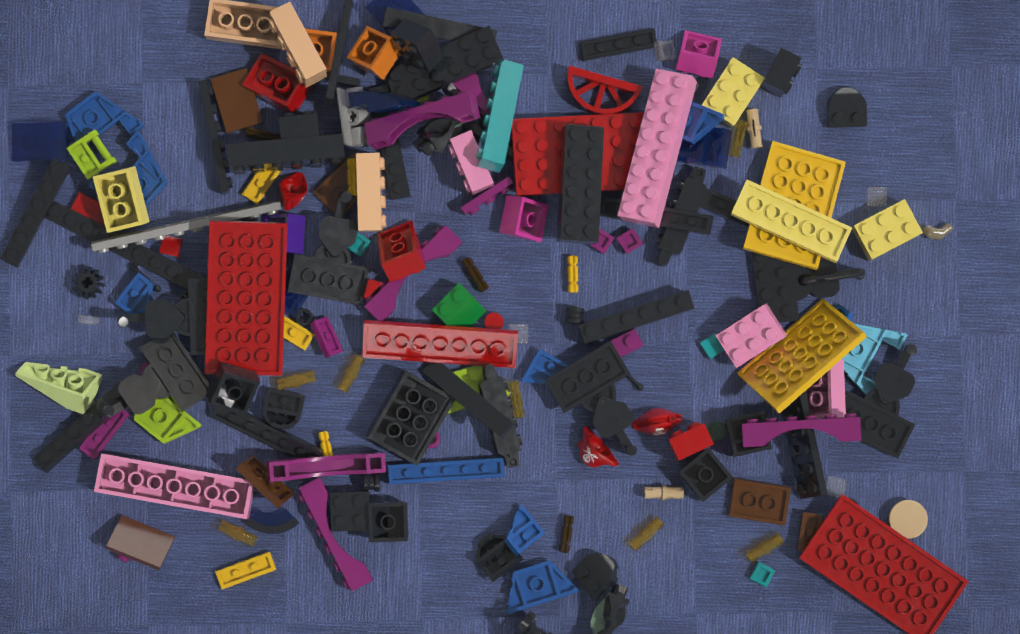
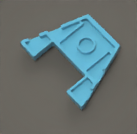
M855 324L867 337L842 359H844V372L864 395L876 388L875 382L864 376L881 342L883 341L900 350L908 336L906 333Z

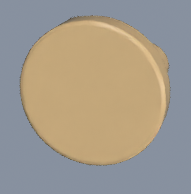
M903 500L891 508L888 514V522L891 528L907 539L923 533L927 526L928 517L926 510L921 504L913 500Z

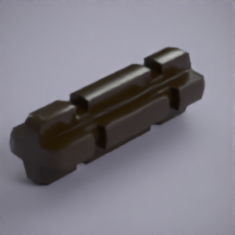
M251 126L247 127L245 133L247 137H255L261 141L281 139L279 134L275 133L274 135L269 131L256 130V128Z
M471 257L464 259L462 264L465 269H468L467 272L473 282L477 284L478 290L481 293L486 291L489 286L486 281H483L484 278L476 265H473L474 262Z
M565 515L560 539L562 542L559 545V552L569 553V542L571 543L573 529L571 526L574 523L573 516Z

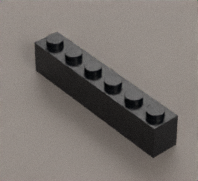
M689 290L578 325L583 344L586 345L694 309Z

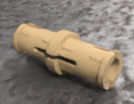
M758 109L746 110L748 118L747 132H749L751 143L750 148L763 147L761 141L762 126L759 123Z
M662 485V487H644V499H683L684 488L666 487V485Z

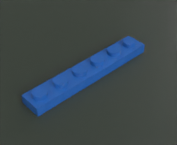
M504 458L419 463L418 466L415 464L388 465L389 485L505 477Z

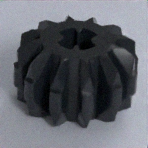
M88 267L87 273L84 268H81L82 275L75 273L78 280H72V283L78 285L73 290L79 291V297L84 295L85 299L89 300L90 294L95 299L97 298L96 291L99 294L103 293L99 287H105V284L99 281H102L104 276H98L99 270L93 272L92 267ZM90 279V281H92L93 284L89 285V287L87 288V286L84 285V283L88 282V280Z

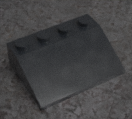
M402 369L365 436L418 466L455 399L407 370Z

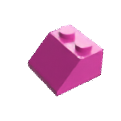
M685 30L676 70L700 75L701 77L713 78L722 39Z
M506 196L499 233L515 238L542 242L549 205L525 197Z

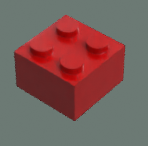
M699 422L688 426V431L684 433L679 430L669 435L671 439L667 440L676 461L714 444L704 423L700 425Z

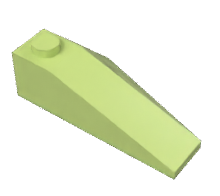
M25 362L15 373L16 377L63 407L84 414L93 404L102 380V374L79 368L78 371L68 370L65 366L57 369L50 368L48 364Z

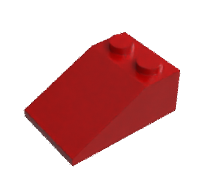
M262 53L242 83L244 88L288 113H295V115L313 87L311 85L306 88L304 83L300 84L295 75L296 71L294 68Z
M413 220L377 233L381 265L390 282L401 280L405 276L419 273L426 269Z

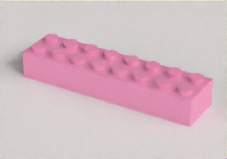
M661 69L655 70L617 215L623 221L655 228L660 227L697 84L692 75Z
M101 454L94 492L249 519L255 487L247 479Z

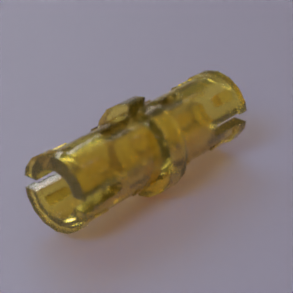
M354 354L348 368L344 370L345 373L337 386L338 389L348 393L355 378H358L359 375L357 374L366 359Z
M314 370L301 374L293 373V376L276 379L280 391L295 386L299 388L300 385L317 382Z
M656 516L645 528L642 527L641 531L628 543L638 551L643 544L653 539L652 536L664 526L663 522Z
M225 520L221 522L222 526H219L218 531L233 537L235 541L239 540L252 548L254 547V542L257 541L258 536L243 530L241 526L236 527Z
M776 533L771 538L760 541L759 545L745 553L750 562L753 563L765 554L769 555L770 551L784 544V541L780 534Z

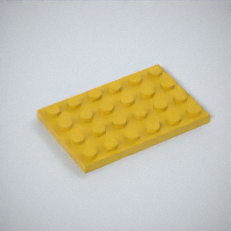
M772 141L760 186L831 218L846 162ZM749 224L743 246L744 250L810 269H818L821 256Z
M822 298L800 320L796 321L785 331L786 337L759 353L737 374L778 413H781L867 336L859 327Z

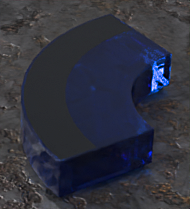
M258 509L245 523L262 533L279 534L293 529L300 522L287 509L275 515L264 513Z

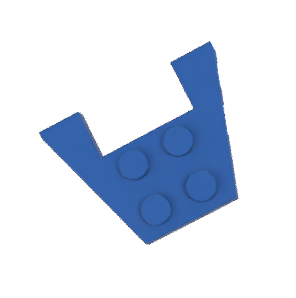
M96 91L65 114L75 142L93 130H97L100 136L119 121L131 136L136 131H140L145 127L141 121Z
M136 131L127 141L126 145L140 157L132 167L136 166L147 208L166 187L168 181L142 134ZM93 180L88 187L96 190Z

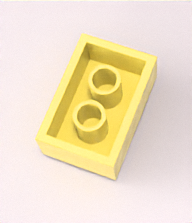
M732 58L702 106L724 114L725 119L721 122L732 129L765 77L737 59Z
M136 166L93 176L107 233L150 222Z
M905 199L852 227V231L868 261L923 233Z

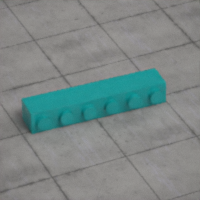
M504 59L503 62L494 67L492 76H495V80L491 82L489 89L492 95L491 98H488L486 109L489 110L483 119L485 130L481 132L479 139L482 145L481 148H478L476 159H479L477 167L500 172L504 166L524 66L522 64Z

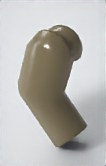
M948 222L940 229L928 225L924 228V234L929 239L941 240L953 228Z

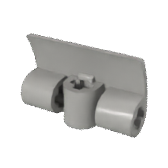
M337 87L344 145L351 147L368 146L364 123L370 122L371 114L367 109H362V106L365 105L363 87H354L346 90Z

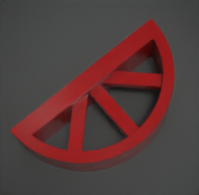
M570 65L568 68L567 83L572 98L578 106L593 115L620 114L626 111L636 102L643 87ZM573 78L590 83L576 90ZM600 85L594 107L580 97V95ZM606 87L618 107L611 109L600 108ZM616 90L632 94L633 96L623 104Z

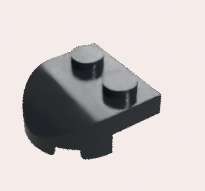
M840 87L836 89L827 101L828 127L867 126V104L862 94L853 87Z
M267 388L263 406L265 420L269 425L277 429L294 427L301 419L306 396Z
M489 534L483 537L477 545V562L492 582L524 560L520 554L515 556L504 542L506 538L504 535Z
M594 553L586 556L572 573L591 598L598 600L609 586L614 587L618 581L616 575L619 567L613 557Z

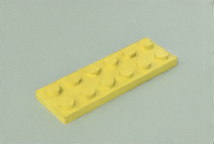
M746 180L731 213L732 216L834 263L838 261L852 229L850 226L749 180Z

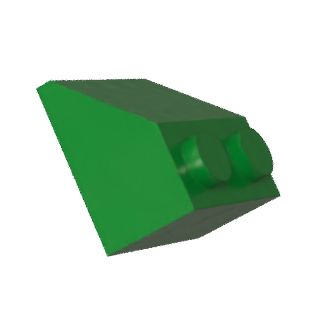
M460 283L432 309V312L446 326L472 327L487 312Z

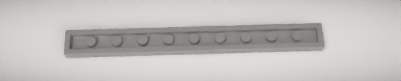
M280 200L270 201L92 241L91 246L93 251L104 253L109 251V248L115 246L117 249L128 247V244L133 242L136 245L144 244L147 242L146 239L154 238L156 241L165 239V235L173 234V236L185 234L184 231L191 229L192 232L201 231L204 226H209V220L241 221V218L244 217L255 219L259 218V214L267 213V215L279 213L278 210L282 209Z

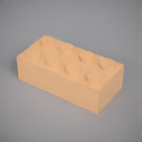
M209 0L204 36L208 40L281 49L278 43L277 33L273 34L268 21L270 18L269 12L278 7L230 0Z
M291 2L270 11L269 27L273 34L277 33L278 43L282 51L286 49V58L291 67L295 66V75L299 83H304L307 88L327 77L326 67Z
M356 153L358 231L382 232L383 227H386V216L382 215V208H386V197L382 196V189H385V178L381 176V170H385L384 157H381L380 153Z

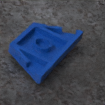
M692 101L682 140L695 144L724 120L725 115Z
M550 560L513 572L507 613L511 614L579 591Z

